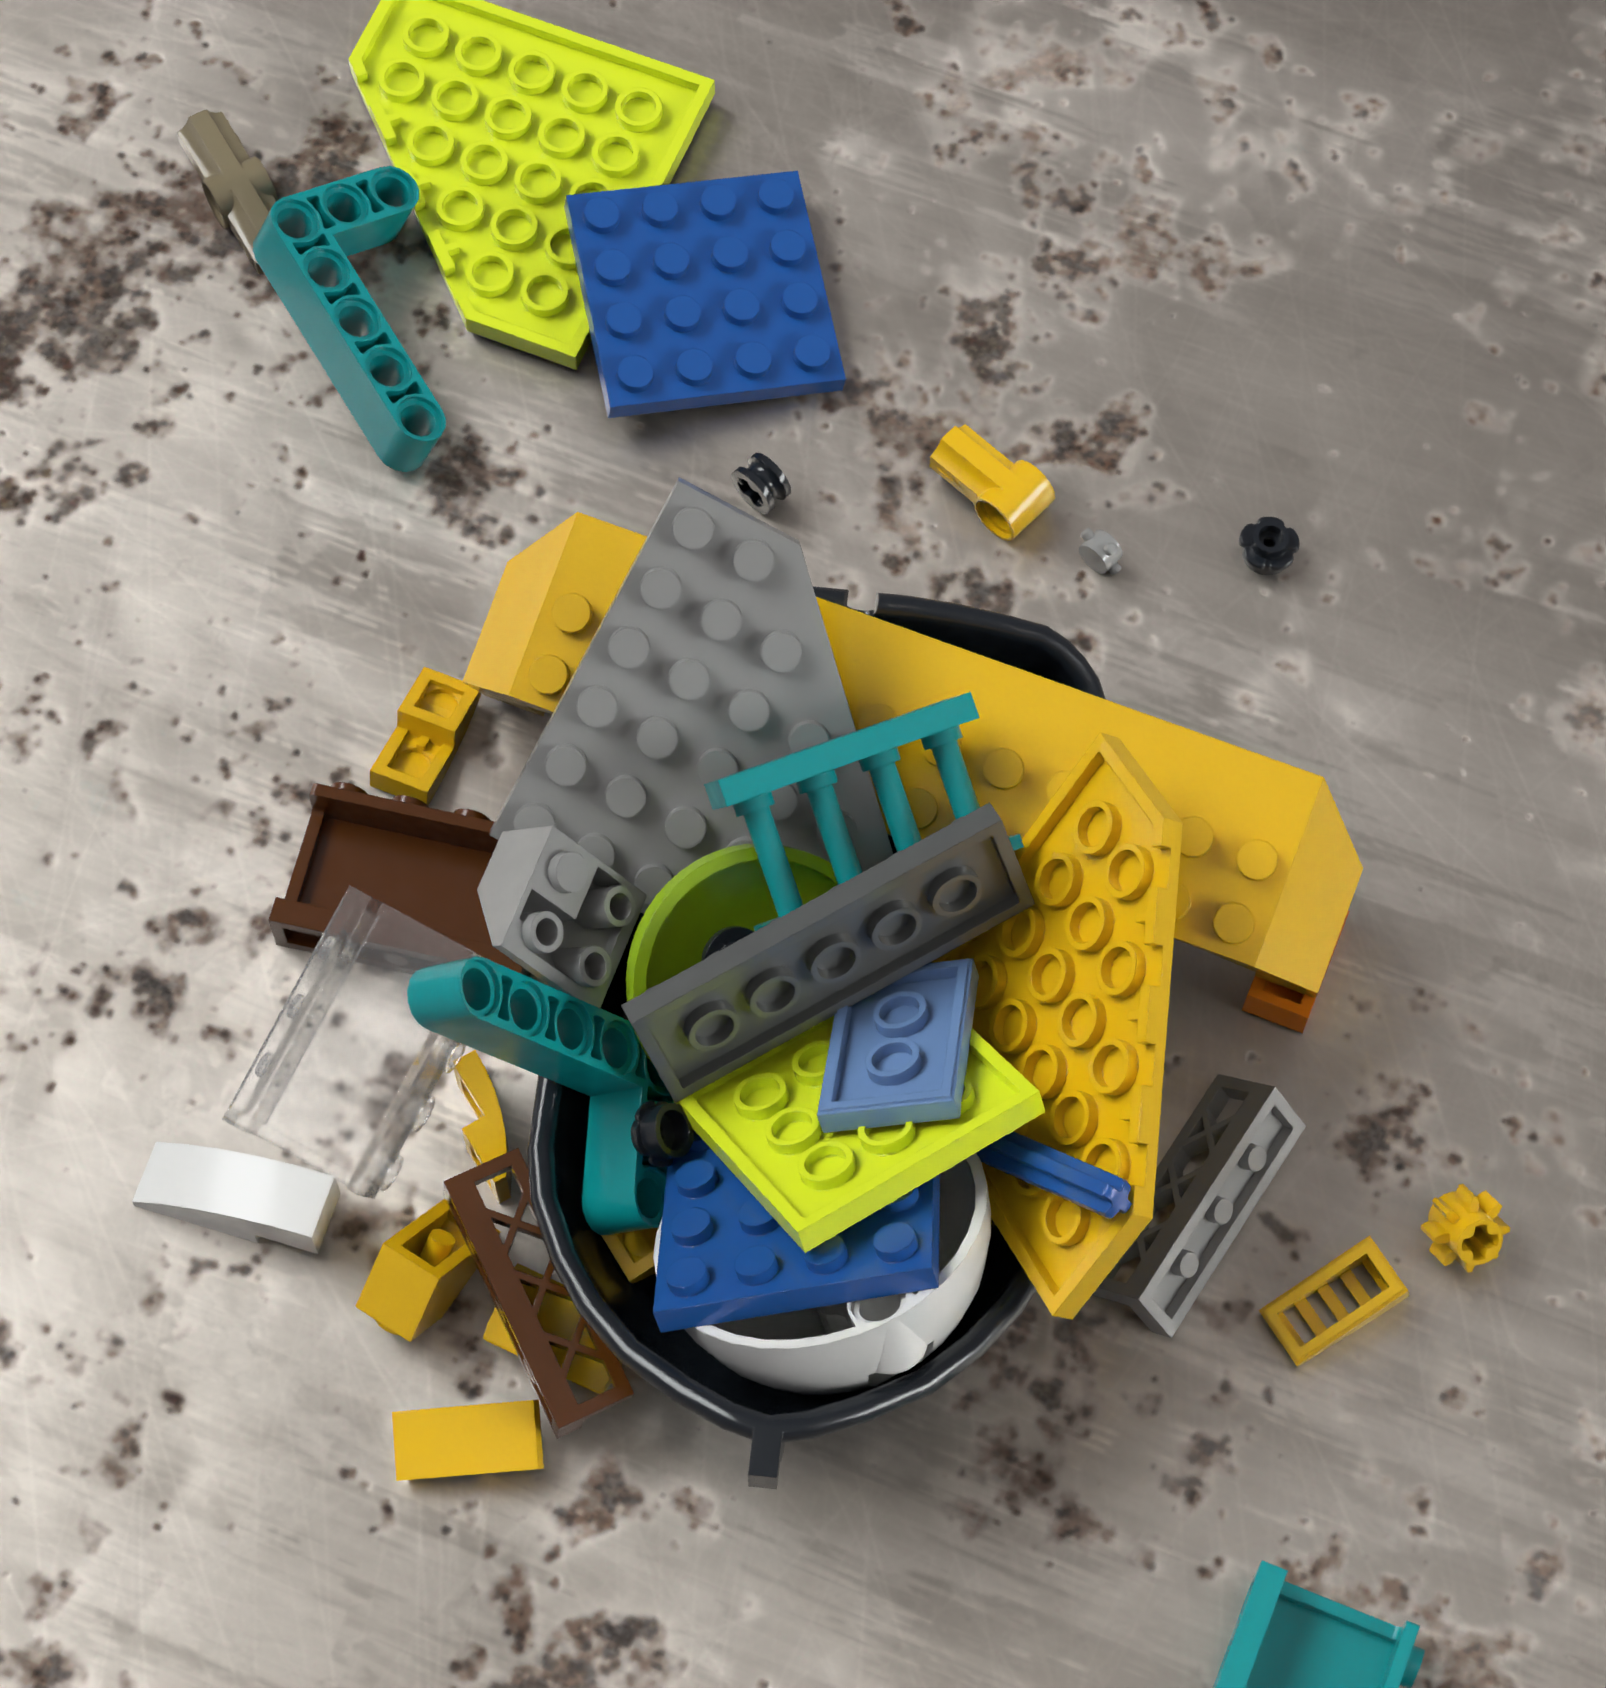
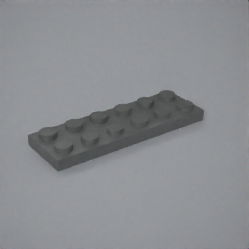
M989 802L968 815L954 820L948 826L908 848L894 853L888 859L850 880L834 886L828 892L790 913L774 919L766 926L730 946L709 955L706 959L661 984L649 988L641 995L621 1006L673 1101L677 1103L829 1019L837 1013V1010L847 1005L850 1007L1028 909L1035 905V902L1003 822Z

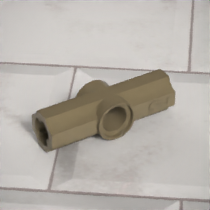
M207 109L188 117L187 123L177 132L180 145L202 180L201 184L204 194L216 219L224 229L231 228L251 265L258 274H262L264 272L253 254V242L272 206L278 201L275 188L261 161L256 156L249 157L238 135L233 131L222 112H210Z

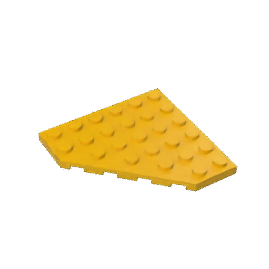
M1101 732L1022 838L1024 847L1014 851L1035 905L932 961V963L968 958L974 959L979 979L972 1028L1040 1091L1046 1112L1017 1128L1014 1132L1123 1178L1131 1186L1128 1200L1132 1204L1129 1210L1124 1214L1118 1212L1113 1218L1108 1219L981 1162L988 1187L991 1218L1052 1316L1072 1320L1153 1219L1183 827L1182 821L1122 741L1117 737Z

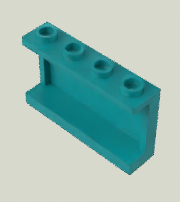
M1262 1560L1251 1581L1213 1688H1399V1686L1412 1688L1425 1653V1649L1414 1645L1420 1625L1406 1620L1402 1627H1398L1285 1581L1288 1570Z

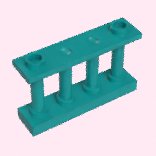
M971 692L933 703L704 784L713 810L733 805L736 817L744 816L778 914L777 918L803 905L769 807L776 804L771 791L796 783L800 795L807 793L837 883H844L863 871L833 787V783L838 782L835 772L836 768L859 761L862 772H870L897 852L922 840L895 764L896 761L901 760L898 746L921 739L924 750H932L955 819L966 816L980 808L957 742L958 739L963 738L959 725L980 718ZM1020 834L1008 836L1014 851L1024 847ZM774 919L753 926L754 930H759Z

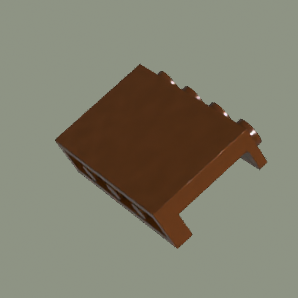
M335 782L331 786L318 783L312 784L309 794L312 812L285 899L275 898L269 917V924L276 945L411 975L423 967L477 956L489 959L531 978L532 973L492 946L477 888L499 841L490 836V830L494 821H491L486 815L471 809H457L453 813L429 808L423 801L410 796L398 795L388 799L369 795L362 788L350 783Z

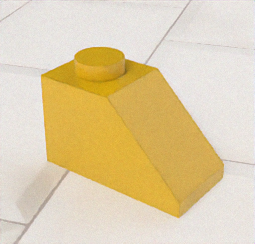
M445 1198L382 1244L355 1305L356 1308L375 1319L382 1329L391 1334L399 1335L409 1342H412L443 1317L477 1269Z

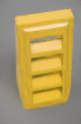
M1369 1235L1258 1311L1292 1361L1299 1367L1384 1314L1410 1295L1406 1286ZM1361 1264L1364 1265L1382 1291L1372 1299L1352 1272L1353 1269ZM1341 1278L1360 1306L1350 1314L1329 1285ZM1316 1292L1319 1293L1338 1321L1329 1328H1326L1307 1300L1308 1297ZM1294 1306L1316 1336L1307 1343L1303 1342L1284 1314V1312Z

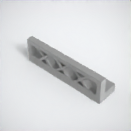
M1217 1074L1156 1168L1153 1216L1158 1210L1175 1202L1174 1210L1166 1221L1150 1229L1149 1225L1145 1227L1092 1295L1130 1306L1153 1333L1172 1338L1306 1127L1275 1086ZM1230 1098L1243 1101L1235 1115L1219 1123L1216 1122L1217 1117ZM1209 1150V1156L1203 1165L1183 1176V1170L1190 1159ZM1140 1256L1141 1261L1127 1283L1113 1280L1122 1264Z

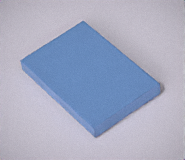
M973 958L928 963L850 1007L847 1005L837 1010V1013L834 1015L817 1112L823 1133L856 1130L861 1126L874 1128L902 1125L909 1121L920 1123L960 1118L979 979Z

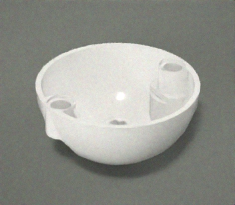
M975 1153L940 1174L939 1288L687 1328L685 1330L697 1344L739 1376L780 1391L796 1394L832 1395L854 1392L875 1387L891 1377L911 1369L942 1345L967 1311L980 1285L991 1236V1208L987 1182L979 1157ZM662 1219L656 1233L653 1254L656 1276Z

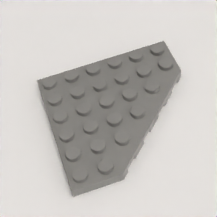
M679 477L490 830V836L499 840L502 831L554 826L647 894L640 912L642 914L645 913L655 896L668 881L685 867L712 852L731 846L753 843L744 816L736 817L733 805L713 810L704 784L857 731L799 540ZM859 761L835 769L838 782L833 783V787L862 871L864 872L892 856L893 850L869 771L862 772ZM796 783L771 791L776 804L769 807L782 844L803 850L830 862L807 793L800 795Z

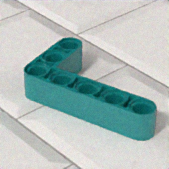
M384 166L289 195L276 201L253 242V254L377 456L385 465L393 470L409 472L422 466L444 432L446 418L442 408L347 256L387 244L396 239L419 200V188L410 174L400 168Z
M470 957L423 967L415 971L409 981L407 996L411 1014L422 1027L590 1096L582 1208L586 1222L591 1229L599 1235L608 1236L658 1228L663 1215L667 1167L658 1168L650 1165L648 1157L642 1156L636 1151L631 1140V1127L635 1120V1113L643 1103L647 1101H654L655 1104L659 1101L674 1102L655 1066L641 1047L630 1021L484 957Z

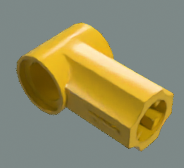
M966 424L961 427L954 426L946 433L930 456L929 467L973 502L974 509L982 523L994 535L1005 541L1013 540L1055 500V491L1051 483L1037 467L1024 460H1018L1015 463L1011 462Z

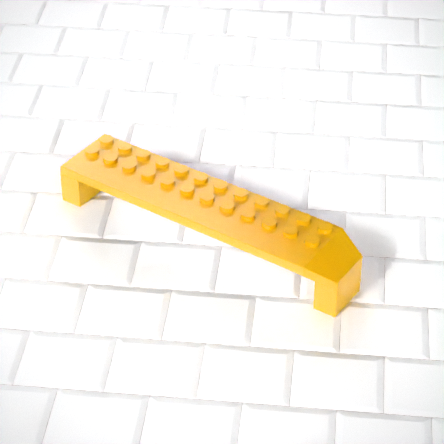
M576 512L510 559L504 569L462 682L487 697L544 717L545 712L553 714L647 536ZM816 597L856 730L957 695L971 692L980 718L959 725L963 738L957 740L979 806L982 807L990 802L1001 818L1007 835L1020 834L1021 840L1098 734L1101 732L1119 738L1183 823L1174 939L1254 971L1256 977L1314 998L1317 997L1363 871L1362 864L1323 776ZM921 739L897 747L901 760L896 761L895 764L921 839H924L948 826L956 819L932 750H924ZM874 787V790H875V793H876V797H877V800H878V803H879V806H880V810H881V813H882V816H883V820H884V823H885V826H886L887 833H888L889 836H891V833H890V830H889V827H888L886 818H885V816H884V813H883V810H882V807H881V804H880V801H879V798H878L876 789H875V787Z

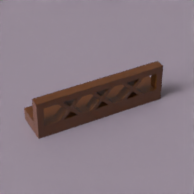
M519 1148L443 1181L444 1198L556 1438H561L582 1428L583 1420L632 1398L634 1392L619 1360L581 1315L572 1341L543 1330L537 1316L546 1292L572 1301L565 1287L550 1282L555 1270L551 1261L549 1260L543 1279L516 1270L508 1256L517 1231L543 1240L531 1205L529 1170ZM512 1170L522 1192L514 1218L486 1208L476 1185ZM527 1205L537 1226L522 1221ZM494 1223L510 1228L504 1245ZM522 1284L538 1289L533 1306ZM585 1327L595 1349L579 1344ZM551 1345L568 1351L562 1368ZM575 1354L602 1363L614 1388L578 1404L566 1379Z

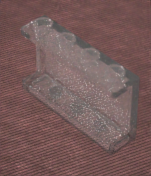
M349 885L222 1120L243 1132L257 1135L323 1173L335 1176L337 1181L346 1185V1189L356 1195L375 1199L379 1190L386 1191L397 1178L403 1164V1156L399 1155L411 1131L418 1132L427 1122L435 1105V1097L431 1096L436 1084L443 1072L448 1074L457 1066L466 1048V1045L429 1031L417 1023L411 1014L408 1004L407 989L410 978L415 971L423 967L483 956Z

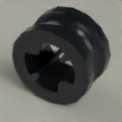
M756 452L748 459V468L738 467L731 473L733 484L738 493L753 509L761 514L767 515L775 508V498L784 500L791 494V486L782 470L762 453Z

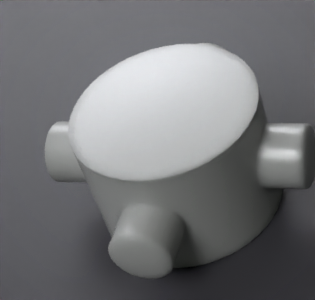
M1090 528L1084 530L1080 536L1085 542L1079 547V553L1085 563L1101 574L1107 571L1111 575L1118 573L1121 570V566L1117 561L1123 556L1119 543L1103 530H1096L1094 533Z

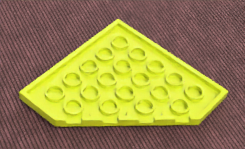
M381 0L349 57L351 74L393 167L407 172L417 183L419 200L413 208V212L466 330L577 370L592 339L564 209L566 195L670 184L715 95V80L484 0Z

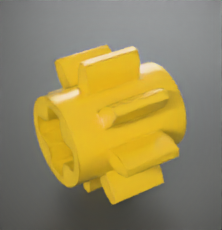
M1459 1184L1456 1191L1445 1193L1439 1198L1434 1197L1428 1214V1221L1421 1224L1420 1229L1433 1241L1429 1251L1444 1266L1456 1260L1469 1273L1473 1271L1476 1265H1482L1498 1258V1252L1503 1244V1235L1510 1232V1227L1498 1216L1502 1205L1485 1190L1475 1196L1464 1184Z

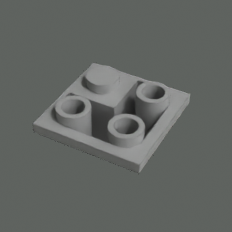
M554 826L502 831L477 888L493 947L550 987L601 1008L647 894Z

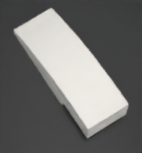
M156 1142L132 1203L136 1207L255 1243H259L260 1238L263 1237L318 1254L341 1193L335 1176L305 1167L219 1148Z

